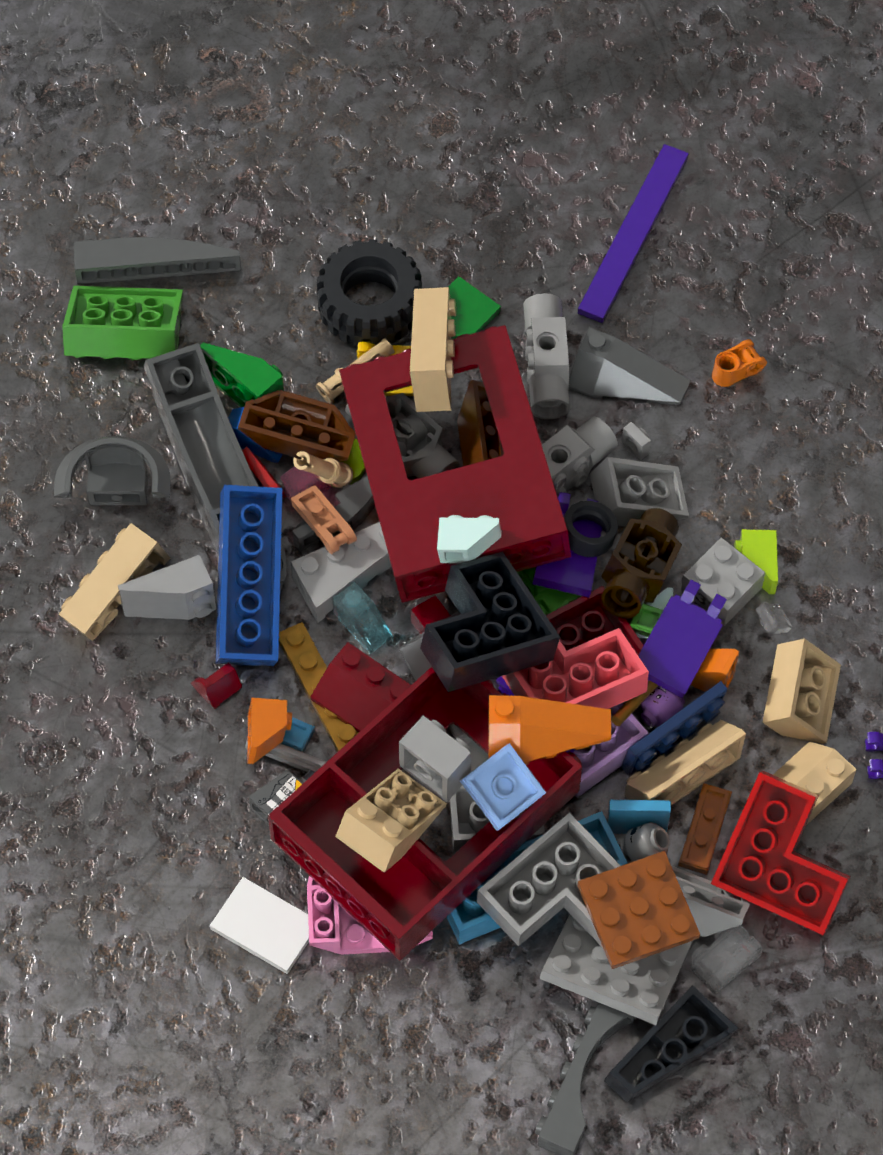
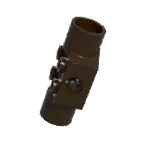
M651 508L646 510L639 520H629L601 575L607 583L602 593V603L611 614L620 618H632L640 612L644 602L653 603L682 546L675 538L679 530L678 522L668 511L660 508Z

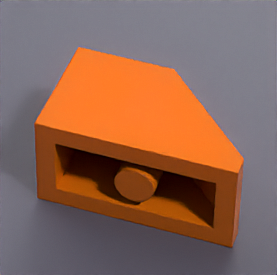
M710 649L691 686L706 692L722 681L728 689L735 675L739 651L736 649Z
M251 698L248 711L247 764H254L282 743L285 731L291 730L292 712H287V700Z

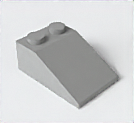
M606 457L590 473L595 500L608 507L614 513L618 526H627L630 519L639 520L641 515L651 508L666 510L676 520L689 517L678 466Z
M200 555L118 585L125 617L190 620L195 617L203 618L216 610L213 583Z

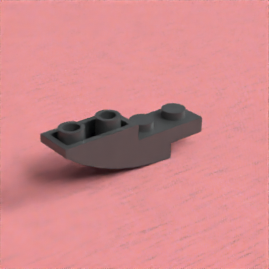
M367 473L361 480L352 485L343 486L335 494L334 508L353 530L365 520L375 507ZM305 521L298 524L292 531L293 543L299 552L321 541ZM339 531L334 532V533L332 534L333 537L336 536V535H338L340 532H339Z

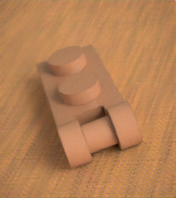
M316 485L291 498L292 506L324 543L330 554L339 551V547L345 543L350 545L357 541L353 529ZM336 531H339V532H340L338 535H336V536L333 537L332 534H333L334 532H336Z

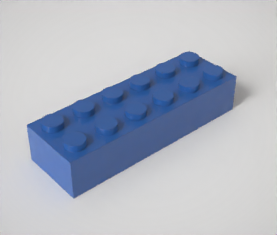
M224 485L220 492L216 664L274 666L278 662L282 488Z

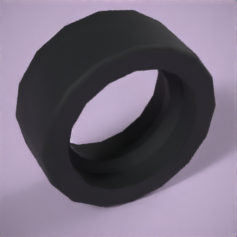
M580 501L570 506L564 516L570 550L577 555L585 557H598L607 553L613 546L618 530V522L614 513L602 503L595 501ZM578 520L594 521L603 528L606 534L600 538L583 536L574 528L573 522Z

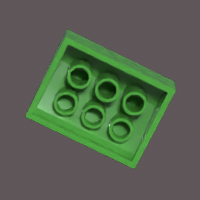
M73 286L62 326L64 356H73L75 358L90 356L103 359L118 357L139 360L142 358L150 359L177 350L183 289Z

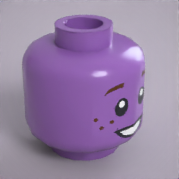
M658 686L641 703L643 710L641 717L648 726L659 727L684 708L685 700Z

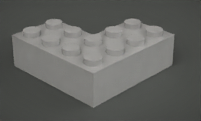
M568 813L478 890L477 903L518 947L560 910L565 908L603 948L577 883L580 880L621 865Z

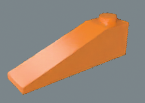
M489 695L488 759L509 743L523 762L528 765L530 761L544 757L549 759L557 756V753L571 749L579 750L611 740V709L525 696Z

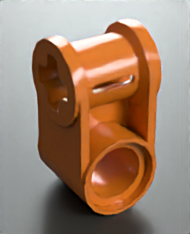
M751 339L744 340L716 356L712 379L714 383L721 387H729L762 371L767 364V360L764 357H760L754 349V343Z

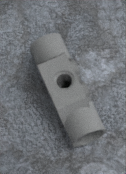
M546 293L536 294L527 298L523 303L526 335L525 357L526 361H528L527 384H529L530 408L535 417L556 419L566 415L570 410L566 319L563 317L562 300L558 296Z
M404 393L389 397L385 396L407 478L416 476L419 479L460 467V462L442 447L441 426L425 412H416L415 403ZM347 403L345 412L351 417V413Z
M593 416L576 430L566 425L542 444L557 497L559 492L567 493L572 487L582 485L586 481L592 467L618 447L615 434L602 419Z

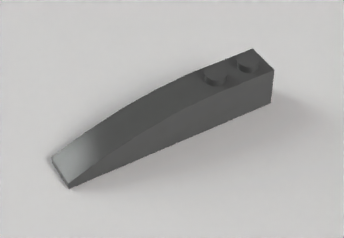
M111 237L109 239H85L73 242L77 284L241 271L240 251L208 243L159 237Z

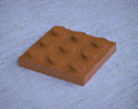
M665 851L585 878L577 883L612 969L700 938L701 934Z

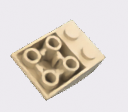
M397 769L345 811L336 838L385 873L407 853L446 807L447 803L400 769Z

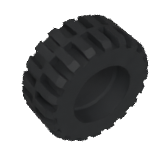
M369 239V242L362 243L361 240L354 241L353 245L349 247L346 244L338 248L337 254L333 252L328 256L327 263L322 264L319 270L320 276L317 278L318 310L323 324L328 325V330L334 336L339 334L340 340L345 343L354 342V346H358V343L362 341L377 345L384 338L392 344L395 342L394 338L402 339L406 336L408 329H412L414 289H422L420 269L416 267L414 259L411 256L406 257V251L400 247L393 248L392 243L384 241L381 244L373 239ZM364 282H378L388 286L394 292L390 299L377 305L355 303L345 294L353 286Z

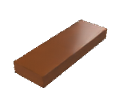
M703 783L679 860V867L705 875L708 874L732 791Z

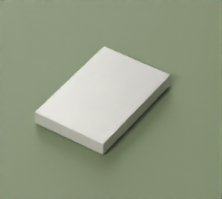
M242 877L210 924L212 931L286 974L289 973L309 943L308 914Z

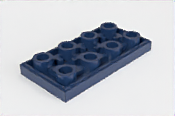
M720 681L631 746L621 766L625 773L630 775L634 771L643 772L652 764L651 759L657 754L662 756L669 753L675 747L674 742L680 737L685 740L692 736L698 730L696 726L704 720L706 723H709L721 713L719 709L725 704L723 699L727 693V687Z

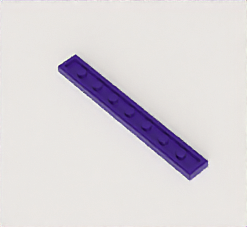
M666 144L663 145L582 299L577 314L600 323L604 322L686 164L689 153Z

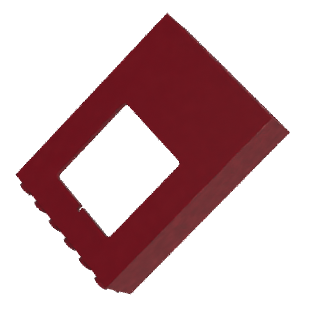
M506 325L492 326L484 331L462 334L457 338L451 339L454 340L455 355L451 357L454 374L476 368L480 370L504 454L500 457L419 479L409 480L407 478L384 393L412 386L410 376L411 349H406L402 353L388 357L380 356L373 361L362 364H351L339 370L402 603L444 592L451 566L460 564L440 563L437 551L439 518H448L452 515H459L464 518H478L483 515L499 518L502 531L501 538L476 559L503 551L516 572L572 557L567 527Z
M432 667L268 815L271 840L399 961L580 791L581 761L570 751L568 753L566 751L557 753V756L549 759L544 757L530 761L526 766L541 784L546 794L500 830L496 831L489 821L446 861L442 860L418 838L407 853L384 873L336 838L345 811L394 771L403 769L399 764V741L422 716H425L430 721H438L445 730L452 724L456 725L488 754L489 695H509L506 693L501 694L496 690L491 680L448 692Z

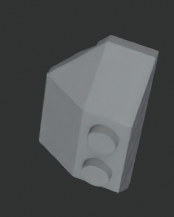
M671 865L701 934L700 936L707 937L742 924L750 903L712 885V881Z

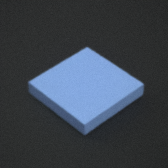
M510 743L460 780L496 831L500 830L546 794V791Z

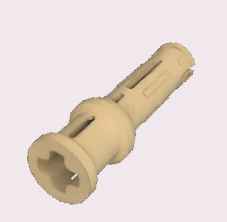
M384 338L351 364L373 361L380 356L388 357L395 353L392 345ZM343 368L336 369L334 371L335 374L325 382L316 384L318 392L329 404L334 403V399L344 392L339 370Z
M304 451L296 454L301 459L294 457L293 463L297 469L317 475L324 483L342 488L352 481L353 471L346 463L338 462L333 458L323 460Z

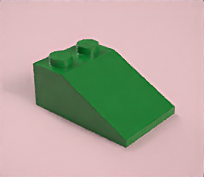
M203 342L200 345L215 386L240 408L244 407L247 401L255 400L278 390L284 391L283 374L277 366L269 365L262 358Z

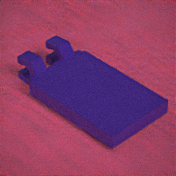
M559 492L558 501L564 517L569 507L571 494ZM587 498V501L599 502L597 500ZM578 520L573 522L574 528L583 536L590 538L601 537L602 527L594 521ZM571 551L572 557L535 567L532 584L589 598L592 591L597 557H585Z
M692 579L681 597L677 594L674 597H670L638 655L649 671L648 680L680 698H683L723 626L721 624L722 619L717 616L727 600L716 594L707 611L691 603L701 584Z

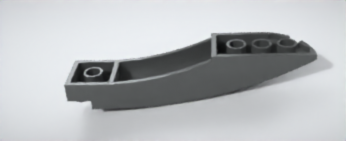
M196 343L145 360L144 368L174 453L202 521L219 556L220 492L223 486H259L229 422L200 344ZM282 542L280 591L285 582L287 570L286 555Z

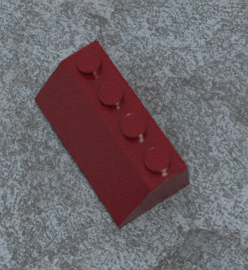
M347 642L328 665L310 696V700L337 715V718L345 724L352 725L355 731L359 733L411 685Z

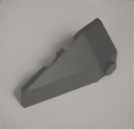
M590 327L578 349L569 377L570 390L591 398L602 399V396L619 397V400L628 401V398L644 399L647 403L681 405L691 383V380L620 339Z

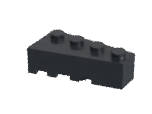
M692 985L657 1022V1025H654L609 1072L604 1082L625 1102H629L730 1039L739 1028Z

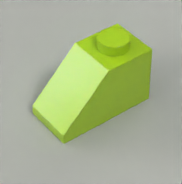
M742 529L740 540H735L734 548L765 572L762 588L768 594L775 595L778 584L776 530Z

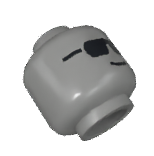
M652 822L632 828L625 835V853L633 862L636 859L639 860L665 851L667 854L670 844L669 836L662 827Z

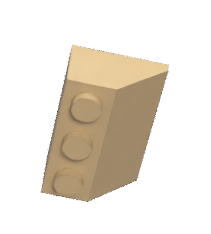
M805 638L777 644L762 723L782 736L821 744L827 743L841 664Z
M808 742L773 775L819 795L807 822L808 824L852 784L857 769L835 749L814 742Z

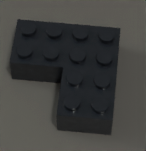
M503 551L451 566L445 591L460 612V615L426 624L420 647L448 692L553 661L560 636Z

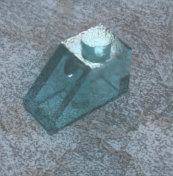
M356 582L332 598L333 614L369 654L392 638V634L376 605Z

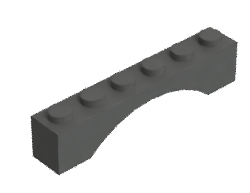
M598 1003L596 1008L590 1007L584 1021L588 1025L584 1035L578 1034L572 1051L576 1052L573 1061H566L560 1074V1078L564 1080L560 1090L554 1088L547 1106L552 1108L547 1118L541 1116L536 1127L535 1134L539 1135V1147L557 1155L576 1154L586 1127L580 1095L585 1069L599 1047L616 1032L633 1024L636 1017Z

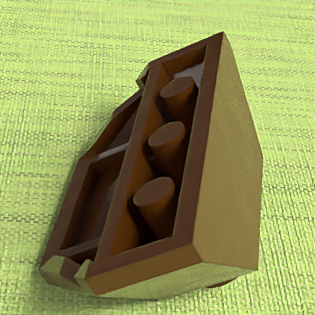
M471 380L457 419L463 466L500 457L504 454L484 384L480 381Z
M283 390L247 401L238 425V430L262 448L299 459L301 457L296 454L304 451L323 460L333 458L338 462L347 461L356 435L335 405Z

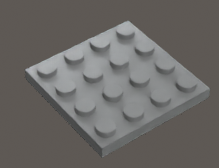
M570 914L542 969L540 979L657 1025L694 940L612 969L604 949Z

